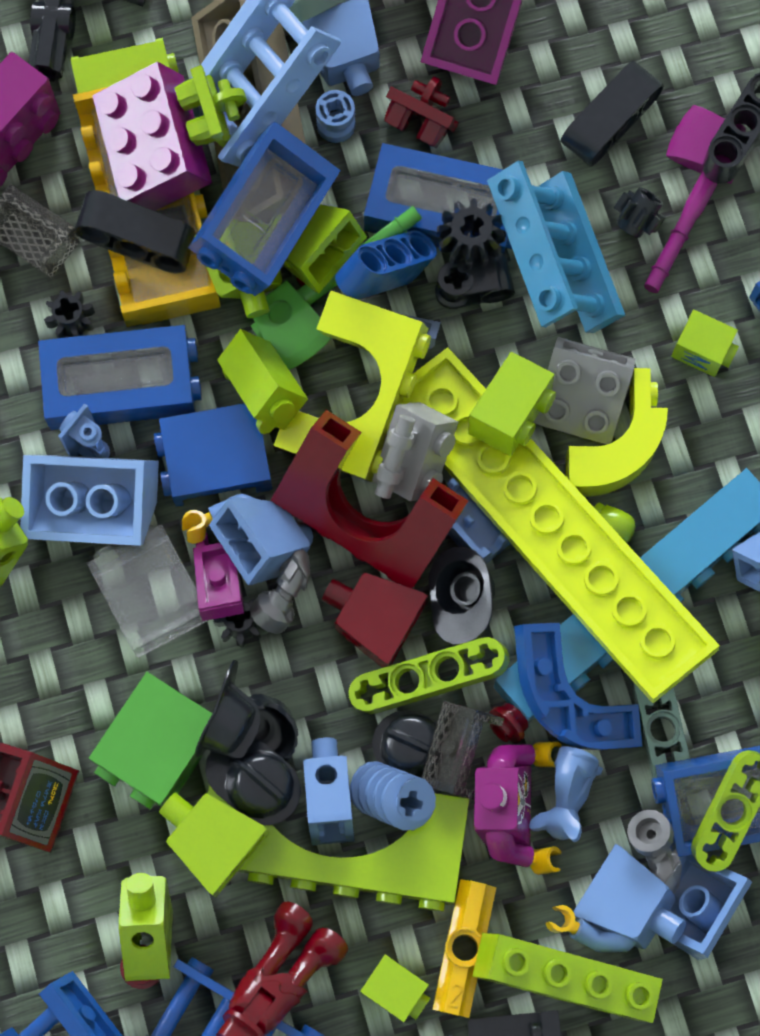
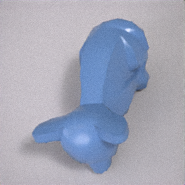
M562 746L559 748L554 762L556 769V806L549 811L536 815L531 820L529 828L532 831L546 830L553 838L559 840L570 839L573 842H577L582 833L578 811L587 800L593 779L601 775L603 768L599 766V760L594 755L578 748Z

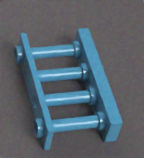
M516 161L487 180L498 212L502 215V223L541 327L546 328L570 313L577 311L585 332L595 333L626 316L571 173L562 171L541 185L534 186L531 185L523 161Z

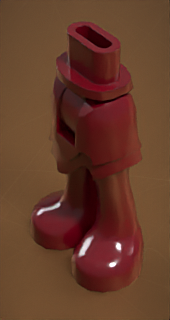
M283 902L273 917L275 929L273 941L255 968L248 970L245 977L241 979L230 1000L229 1010L222 1016L225 1023L216 1036H265L281 1023L287 1013L300 1003V999L307 993V990L303 987L312 975L320 968L337 965L344 959L349 950L345 940L331 929L318 928L305 944L289 972L277 974L284 962L303 941L313 926V920L304 908L293 902Z

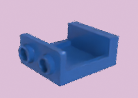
M245 403L159 419L161 432L154 433L155 446L158 458L165 456L168 470L160 472L164 496L172 495L176 507L183 506V500L250 487H256L257 493L273 490L263 434L256 427L257 419L253 418Z

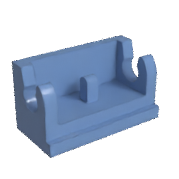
M452 478L448 481L447 487L469 501L448 535L459 547L464 546L475 550L487 564L511 543L461 488L457 480Z

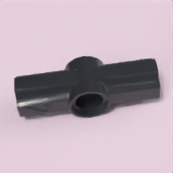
M38 0L32 4L30 16L32 43L28 63L49 78L50 82L63 77L68 40H73L75 33L76 10L74 0Z

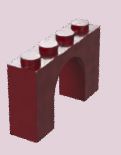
M326 410L311 427L270 501L317 530L321 536L331 539L350 551L357 559L367 562L387 575L391 581L413 589L469 500L433 478L410 514L401 520L380 522L360 514L346 499L342 491L340 475L344 462L362 432Z

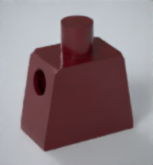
M363 573L354 589L333 578L323 594L322 601L341 611L335 621V630L380 667L384 668L394 663L427 605L428 595L389 580Z

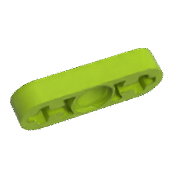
M743 751L734 757L691 844L692 855L708 871H722L732 863L760 807V777L758 779L751 777L745 787L746 790L753 793L750 799L741 792L731 789L734 783L743 788L747 780V775L742 772L745 764L753 766L755 761H758L757 768L760 770V753L756 751ZM730 799L740 800L744 807L742 817L735 822H726L721 817V808ZM716 822L724 830L733 832L731 838H728L722 833L718 841V846L723 850L720 856L712 855L707 860L708 854L703 850V846L706 843L713 845L720 834L712 828Z

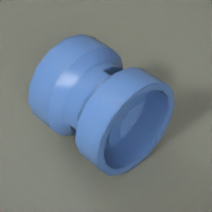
M331 90L322 94L317 100L315 107L317 130L320 136L328 142H344L351 137L356 126L354 101L344 91Z

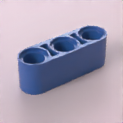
M417 230L363 244L358 247L337 271L335 280L339 289L351 298L363 299L413 282L436 257L437 249L427 235Z

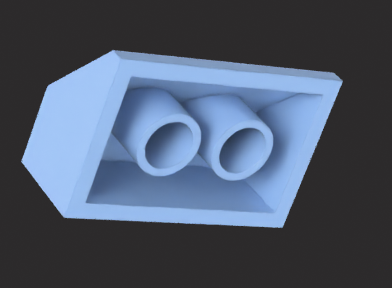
M23 455L21 504L24 508V515L21 518L20 527L28 539L143 546L157 504L159 461Z

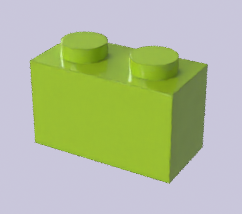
M510 352L469 414L468 434L512 456L519 444L526 446L536 428V424L533 422L540 412L546 414L552 406L556 397V392L552 390L554 373Z

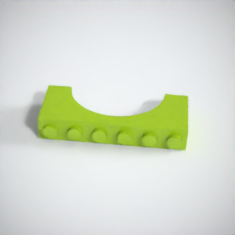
M209 785L208 794L230 806ZM435 793V809L431 818L423 826L415 830H408L401 838L384 849L357 857L340 858L313 853L288 840L273 825H263L267 828L269 834L238 872L247 873V881L253 883L273 885L274 878L291 880L290 888L316 892L318 884L334 887L333 895L358 898L359 891L376 893L377 902L401 905L402 898L419 900L418 908L444 912L445 904L454 905L469 798Z

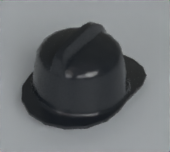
M464 546L451 547L442 552L432 564L429 572V592L432 620L436 632L444 641L453 645H459L478 639L487 629L492 618L495 583L485 560L475 550Z
M233 660L227 671L214 712L197 743L195 757H200L206 750H210L234 759H242L247 754L258 734L261 725L259 709L250 697L234 685L238 668V661Z
M410 710L394 712L385 717L375 729L372 740L373 754L376 760L424 778L426 775L425 768L430 760V751L432 756L434 755L432 766L436 758L439 759L438 767L442 762L441 747L438 751H435V746L431 750L435 744L434 737L439 729V722ZM444 724L441 727V734L445 730ZM450 727L446 729L447 735L450 732ZM440 730L436 734V741L440 737ZM452 730V737L456 733L454 730ZM444 732V734L441 736L442 742H443L444 739H445V732ZM451 733L447 737V744L451 740ZM456 736L453 738V745L457 741ZM462 736L458 741V748L462 743ZM440 739L436 743L437 749L440 746ZM464 739L459 749L458 761L454 765L455 772L450 780V789L449 784L443 788V782L439 787L437 781L432 785L431 779L429 784L433 787L434 793L453 789L460 785L468 774L471 759L469 747ZM446 740L442 744V751L446 747ZM451 743L448 745V752L452 748ZM457 744L453 748V755L457 750ZM446 750L443 752V759L447 755ZM452 751L448 755V762L452 757ZM457 753L454 756V763L458 758ZM447 758L443 762V769L447 765ZM452 760L449 763V770L453 765ZM431 761L427 766V773L431 768ZM435 764L434 767L432 768V769H433V774H434V772H435L436 769H437V768H436V764ZM442 765L438 769V776L442 772ZM447 767L444 770V777L448 773ZM453 768L449 772L450 778L453 775ZM431 771L427 775L428 781L431 778ZM437 772L433 776V783L437 779ZM441 774V776L439 777V784H440L441 781L443 780V775H442V774ZM448 775L444 779L445 785L448 782Z
M255 738L247 754L242 759H234L210 751L205 767L208 783L216 794L235 810L262 825H273L283 822L293 814L300 802L301 785L298 775L290 764L262 741Z

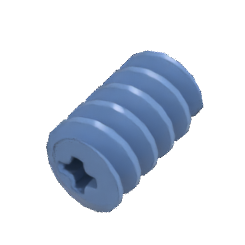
M378 761L367 762L360 766L354 773L350 783L351 799L354 806L361 813L401 830H415L423 826L431 818L435 809L436 796L433 787L425 779Z

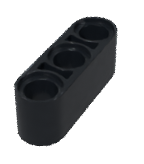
M629 62L568 126L560 142L590 167L594 166L652 106L663 91L664 84L637 62Z
M760 73L755 74L750 79L709 145L702 166L705 176L712 182L724 184L731 181L737 175L760 138V99L755 95L760 93ZM744 124L748 126L751 131H740L738 128H736L735 125ZM715 156H727L731 163L719 162Z
M98 190L86 193L74 229L78 237L89 243L162 271L175 274L186 271L191 255V250L188 247L197 234L194 228L184 222Z

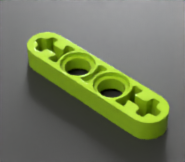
M484 637L362 674L351 683L349 699L351 704L362 712L368 714L381 713L494 679L507 670L510 662L509 653L506 647L496 639ZM486 648H489L494 653H498V657L492 659L493 666L491 668H488L483 663L470 665L474 672L470 675L469 665L464 658V654L468 653V658L474 661L485 656ZM446 659H455L459 664L458 675L451 681H442L438 675L440 664ZM415 671L419 676V685L415 691L405 694L399 688V679L403 673ZM368 684L375 689L389 686L394 696L391 699V694L383 691L373 695V703L371 704L361 699V695L367 692L366 685Z

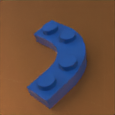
M560 623L514 626L518 673L523 695L538 722L552 736L569 746L585 750L643 747L639 704L598 706L589 704L576 695L567 681L563 665Z

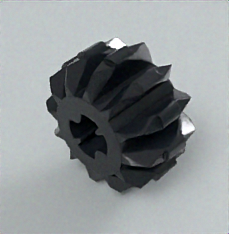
M475 197L470 201V205L467 208L457 200L454 203V212L445 210L441 217L443 224L437 226L436 236L442 239L439 243L441 253L451 252L449 261L452 265L460 259H464L467 270L472 268L473 260H477L485 268L489 263V256L498 257L500 255L501 247L499 244L505 242L506 239L505 230L500 229L503 226L502 215L491 216L493 212L491 203L485 205L482 209L477 208L478 202ZM471 230L472 235L477 232L478 237L471 238L470 233L465 236L464 232Z

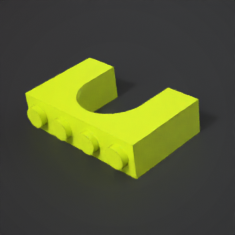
M330 290L316 329L324 336L370 352L375 358L381 374V387L374 405L361 417L347 422L362 433L341 470L342 472L373 482L374 474L377 473L379 464L383 461L380 455L396 405L401 404L404 397L409 398L411 396L417 379V375L413 374L417 359L425 357L430 345L431 336L427 335L429 328L421 321ZM299 411L285 430L279 429L274 446L296 455L311 427L319 418Z

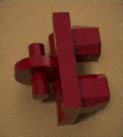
M435 76L427 85L418 80L414 81L411 91L421 95V100L392 86L386 95V98L391 102L387 108L384 122L405 132L413 114L424 118L425 120L416 138L434 148L439 146L448 131L454 133L459 122L455 121L454 117L432 107L435 102L446 108L451 98L439 92L442 80Z

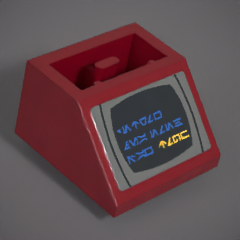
M0 742V837L52 853L80 771L33 752Z

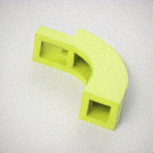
M634 368L629 384L630 425L622 437L603 446H569L565 457V475L584 497L604 495L624 487L639 476L652 460L665 431L668 408H651L657 406L658 384L657 382H651L650 368Z

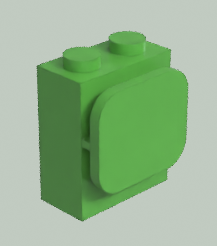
M146 672L89 756V759L98 766L94 774L114 787L119 780L133 789L129 796L149 810L152 809L154 804L162 807L172 794L180 792L200 762L202 756L195 757V750L212 713L149 672Z

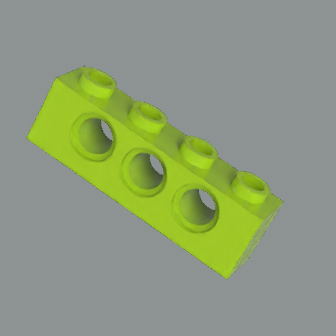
M482 933L472 977L648 1023L654 1022L663 980L534 943L491 933Z

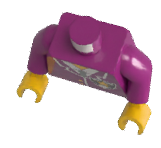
M536 742L533 746L530 744L501 745L492 750L487 760V766L476 768L475 832L488 847L490 856L499 862L521 867L530 866L537 875L559 872L560 868L553 867L550 861V856L561 854V850L558 847L552 846L533 850L530 846L531 829L529 824L531 822L532 766L530 765L555 767L551 758V752L554 747H562L559 742Z

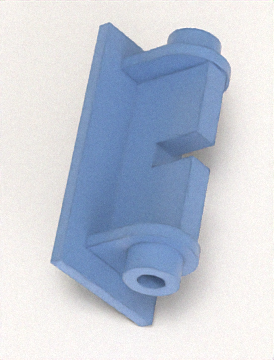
M83 404L78 412L72 411L62 422L60 426L61 433L58 435L67 454L76 457L80 454L83 457L109 458L110 448L102 440V431L95 423L88 406Z

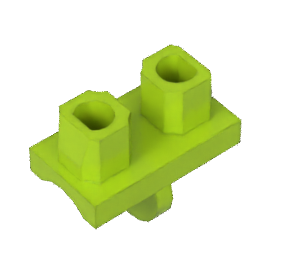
M199 65L190 69L193 78L181 83L174 89L178 101L185 111L201 106L204 115L186 122L190 140L196 146L216 141L223 148L231 138L224 112L227 113L229 121L238 120L240 118L238 107L242 106L247 101L243 89L231 88L228 79H222L217 82L220 91L218 93L213 77L206 75L204 67Z

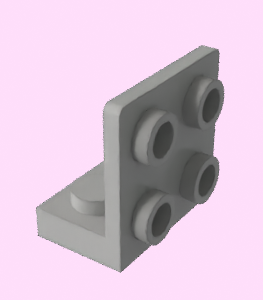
M558 337L548 367V371L554 373L552 390L556 392V397L549 411L546 414L540 412L534 423L603 444L612 443L633 374L635 358Z

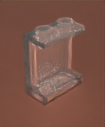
M162 524L155 528L149 525L143 546L121 545L116 547V545H109L93 555L94 560L87 563L137 658L207 622L202 621L199 613L197 590Z

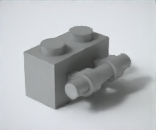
M421 402L396 405L380 455L383 461L379 464L377 473L374 474L372 480L377 483L375 494L389 499L392 492L409 501H417L433 478L442 483V471L447 456L455 445L454 434L458 421Z

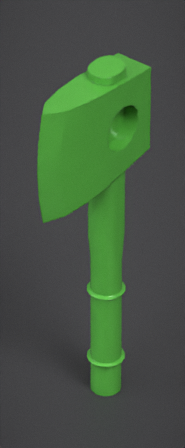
M412 206L400 216L394 217L395 219L361 245L404 232L407 233L409 228L423 218L415 207ZM335 275L320 293L313 291L306 284L296 291L286 280L266 295L270 311L262 316L253 318L255 322L250 325L258 337L271 342L289 370L314 356L332 339L324 336L316 329L320 316L310 305L337 286Z

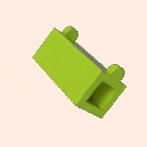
M163 38L155 39L154 42L80 58L79 56H74L70 59L78 93L109 87L157 61L178 72L175 54H166Z
M240 329L217 359L223 368V375L227 380L231 381L253 418L257 419L256 427L262 434L270 433L274 427L285 430L308 400L268 340Z

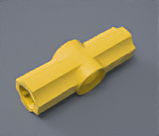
M459 880L432 1010L470 1018L478 978L472 977L482 933L488 932L497 887L475 881ZM460 936L470 937L476 944L477 951L475 957L469 961L458 959L452 951L454 940Z

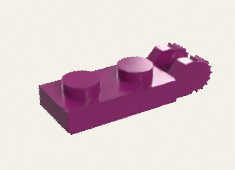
M206 532L205 539L200 543H196V547L193 548L198 608L202 621L243 614L244 607L240 573L221 543H209L208 533Z

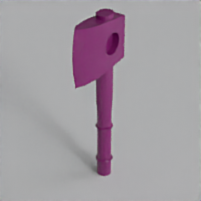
M693 105L675 129L666 156L674 162L701 174L684 205L677 224L670 231L671 235L655 265L651 267L652 271L644 284V288L652 293H658L665 278L669 276V271L684 242L688 240V235L693 225L704 211L717 186V183L710 181L705 176L702 164L712 139L725 119L696 105ZM743 124L735 125L740 131L746 132V127ZM715 156L719 162L731 163L727 156ZM734 178L727 183L732 184Z

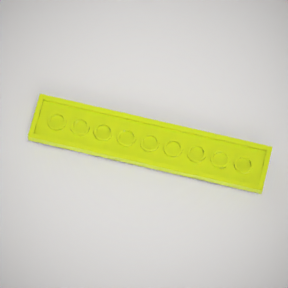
M448 347L413 373L417 375L413 392L409 398L404 397L401 404L421 402L458 421L454 434L455 445L447 456L444 465L446 471L457 480L461 488L500 532L504 534L515 549L652 703H655L719 651L720 645L532 439L529 440L526 446L519 444L513 455L509 456L468 434L469 414L486 388Z

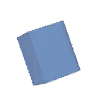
M693 855L682 856L679 859L682 865L679 888L674 894L676 899L670 912L684 919L686 927L680 939L673 945L695 959L702 960L709 957L752 881L729 869L717 872L708 871L694 859Z

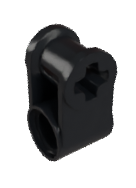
M503 252L498 257L489 256V263L485 268L477 260H473V266L469 270L465 268V260H460L453 265L451 262L446 263L439 271L438 282L435 287L437 301L448 309H458L482 303H497L509 299L515 294L507 257ZM454 281L455 286H456V287H461V288H460V289H454L453 284H450V283H448V282Z

